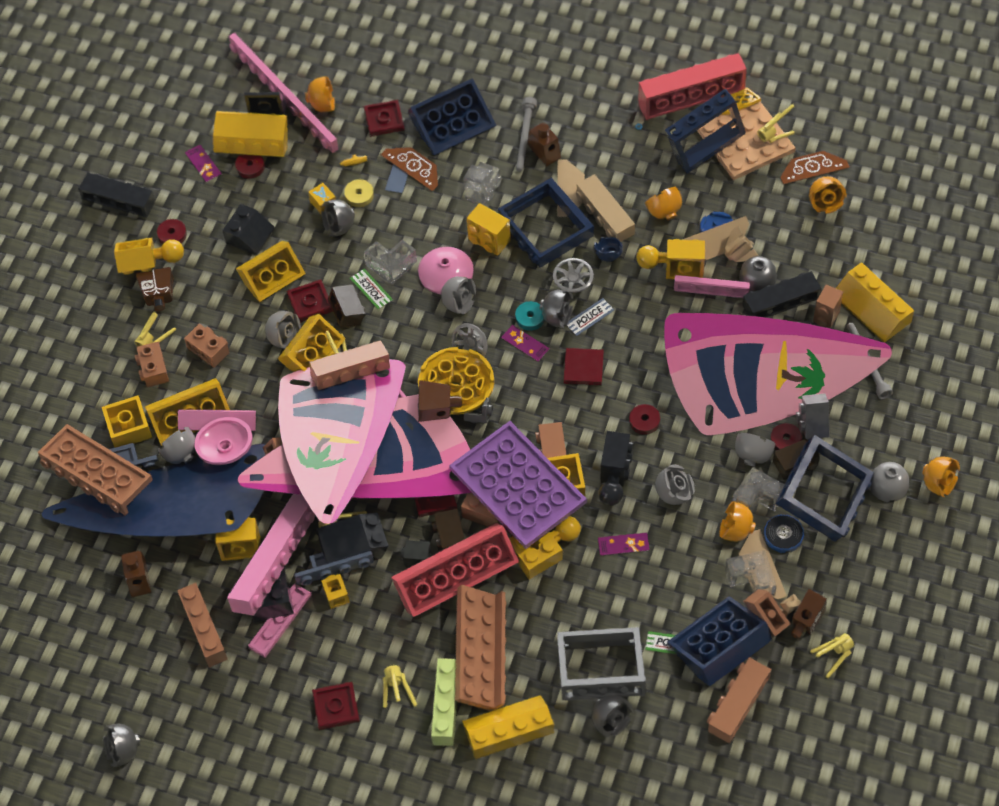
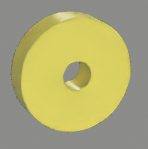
M365 180L351 181L345 187V199L351 206L363 207L373 200V187Z

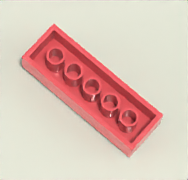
M739 53L686 69H680L669 74H663L652 79H646L639 82L638 105L645 120L705 103L724 89L730 95L745 89L747 68Z
M495 523L394 575L391 579L407 613L415 617L457 595V587L460 585L472 587L513 566L519 560L504 526Z

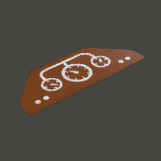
M413 148L385 149L380 154L431 191L438 186L436 164Z
M821 151L791 159L781 175V180L783 184L849 168L850 166L847 160Z

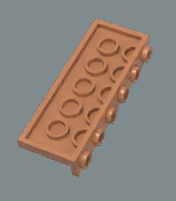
M68 424L38 451L41 459L40 463L44 468H50L60 478H66L73 486H79L87 495L95 496L100 503H106L116 513L120 512L125 516L128 514L126 506L153 480L152 476Z
M465 585L457 587L455 701L490 711L503 706L506 699V593L503 591L495 595Z

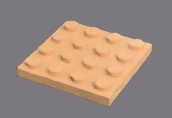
M760 101L739 110L746 134L722 149L715 156L730 177L736 180L794 153L795 146L788 137L778 139L773 143H770L769 140L763 142L759 138L757 131L773 118ZM731 115L716 117L698 129V133L705 139L732 120ZM777 123L773 125L776 129L775 136L784 134Z

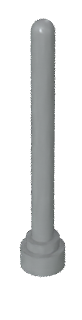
M525 97L522 103L525 114L516 165L518 172H521L524 167L531 115L537 105V100L533 97Z
M848 323L847 328L849 332L859 335L855 325ZM876 369L871 373L877 385L876 393L879 399H887L893 394V390L889 384L882 380Z

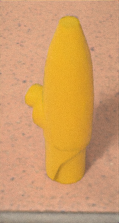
M353 155L351 159L342 161L340 165L350 166L367 162V156L358 157Z

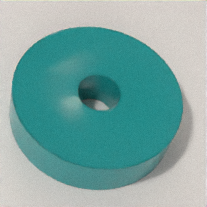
M524 302L516 309V322L524 330H536L545 322L540 310V304L537 302Z

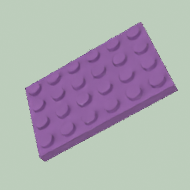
M511 421L449 465L450 470L525 549L587 503L586 497Z

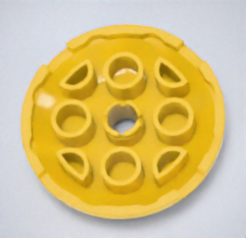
M458 347L446 348L431 355L423 363L418 378V388L419 380L447 384L450 386V396H462L461 408L450 407V415H461L478 409L483 405L485 399L490 397L494 388V373L487 359L472 349L464 350Z

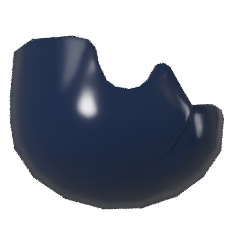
M602 237L599 243H594L595 253L602 261L613 262L623 253V245L618 238Z

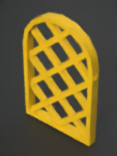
M748 88L731 94L735 101H739V103H736L738 110L761 101V98ZM729 109L720 115H729Z

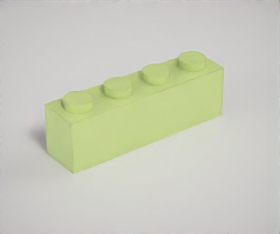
M438 658L431 734L433 745L454 746L457 701H455L456 659Z

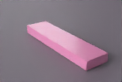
M675 275L674 291L743 298L744 295L749 293L750 282Z
M178 410V430H185L184 427H189L190 430H201L202 427L213 420L233 417L244 421L251 431H256V411Z
M295 583L290 588L294 614L268 619L248 645L249 649L266 658L311 597V592Z

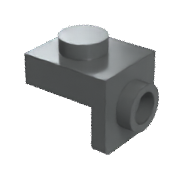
M486 398L481 407L472 412L464 413V421L487 423L489 417L493 415L494 408L491 405V399Z

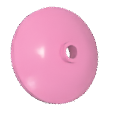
M440 247L428 252L420 261L418 268L419 279L423 286L436 294H441L442 287L450 278L463 276L472 279L474 272L470 257L462 250L453 247Z
M233 417L213 420L202 427L195 438L197 455L206 463L213 465H225L235 462L243 457L252 445L253 436L251 429L244 421Z

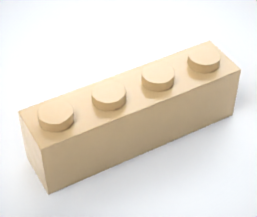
M595 174L576 184L577 192L575 194L577 199L584 203L588 213L595 217L597 224L605 229L608 237L618 238L622 242L635 235V223Z

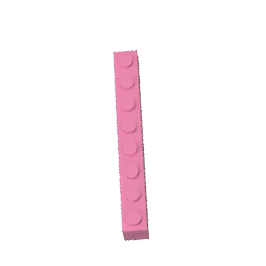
M293 494L227 597L232 612L255 615L258 608L261 607L264 598L271 591L274 582L279 578L282 569L288 563L290 556L297 549L298 543L305 536L306 530L314 521L316 515L303 495Z

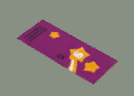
M201 145L185 152L206 182L222 174Z
M514 325L501 337L537 361L550 349Z
M647 532L598 538L600 555L650 550Z

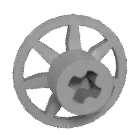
M577 258L561 261L553 271V280L557 287L571 293L587 289L591 285L594 276L591 266ZM571 262H578L581 264L578 265L576 269H573V265ZM568 263L569 270L566 271L565 269H562L560 267ZM584 266L589 270V272L580 273ZM557 272L562 274L564 277L557 280ZM590 277L589 281L585 284L583 278Z
M464 323L455 328L452 334V347L464 345V350H477L485 357L487 353L486 336L477 326ZM468 327V334L464 333L461 328ZM457 332L460 337L464 338L463 340L455 341Z

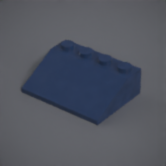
M473 78L410 107L407 111L414 127L433 155L497 126Z
M729 596L667 641V643L689 669L710 687L772 641L767 622Z

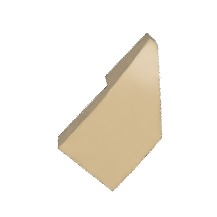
M793 594L780 603L784 615L787 616L796 610L801 601Z

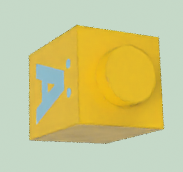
M324 183L308 192L310 203L320 214L324 211L325 206L322 207V204L325 201L336 200L335 195Z

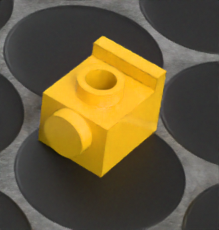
M340 574L330 575L321 580L330 609L350 603Z

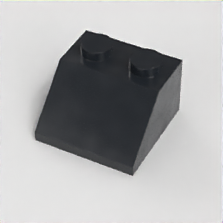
M240 203L222 231L225 243L258 255L275 227L256 209Z

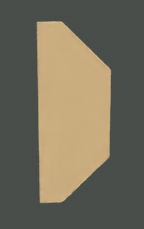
M558 160V185L573 203L579 207L583 202H580L576 197V184L585 180V174L568 160ZM557 205V217H567Z
M745 216L683 240H704L705 259L708 260L726 252L725 246L731 231L736 227L740 228L743 233L741 237H743L748 229L749 222Z
M755 530L752 534H749L739 553L751 587L757 590L769 591L776 599L787 597L761 530Z

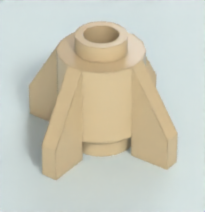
M739 227L731 231L725 246V255L730 261L745 262L749 258L759 255L755 249L750 251L754 243L749 241L746 236L741 237L743 233Z

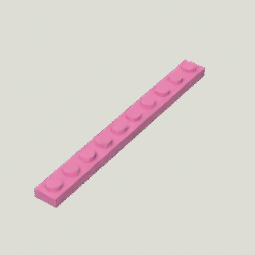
M235 33L230 35L229 46L232 52L237 53L241 61L249 65L250 70L259 76L263 84L269 86L271 92H280L291 113L294 116H298L302 125L308 127L315 138L318 137L321 140L325 149L328 148L332 153L337 151L338 144L334 135Z

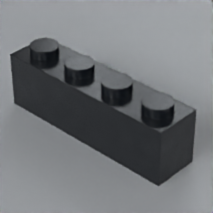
M87 172L78 188L82 200L146 218L156 202L153 190L149 188L138 187L132 183H124L114 178L110 179L100 174Z
M812 271L801 273L797 277L784 279L775 285H768L761 290L747 293L743 296L742 306L748 316L768 318L817 300L822 288Z

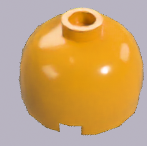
M325 76L314 79L308 86V92L305 93L306 102L310 103L316 111L329 112L335 109L334 97L332 98L331 93L333 88L329 77Z
M830 176L817 179L809 190L811 205L819 213L820 211H826L825 213L829 214L837 211L844 204V198L847 197L846 189L840 181Z
M677 187L661 191L662 194L658 196L655 194L645 202L652 216L658 219L667 218V220L677 216L676 212L682 206L681 193Z
M945 456L936 457L931 460L929 464L924 466L922 472L925 486L938 496L945 497L944 494L949 495L958 480V476H955L956 470L960 471L959 462Z
M732 501L725 511L727 516L725 520L722 519L719 535L727 541L738 542L745 539L748 534L753 533L755 523L753 522L752 512L747 506Z

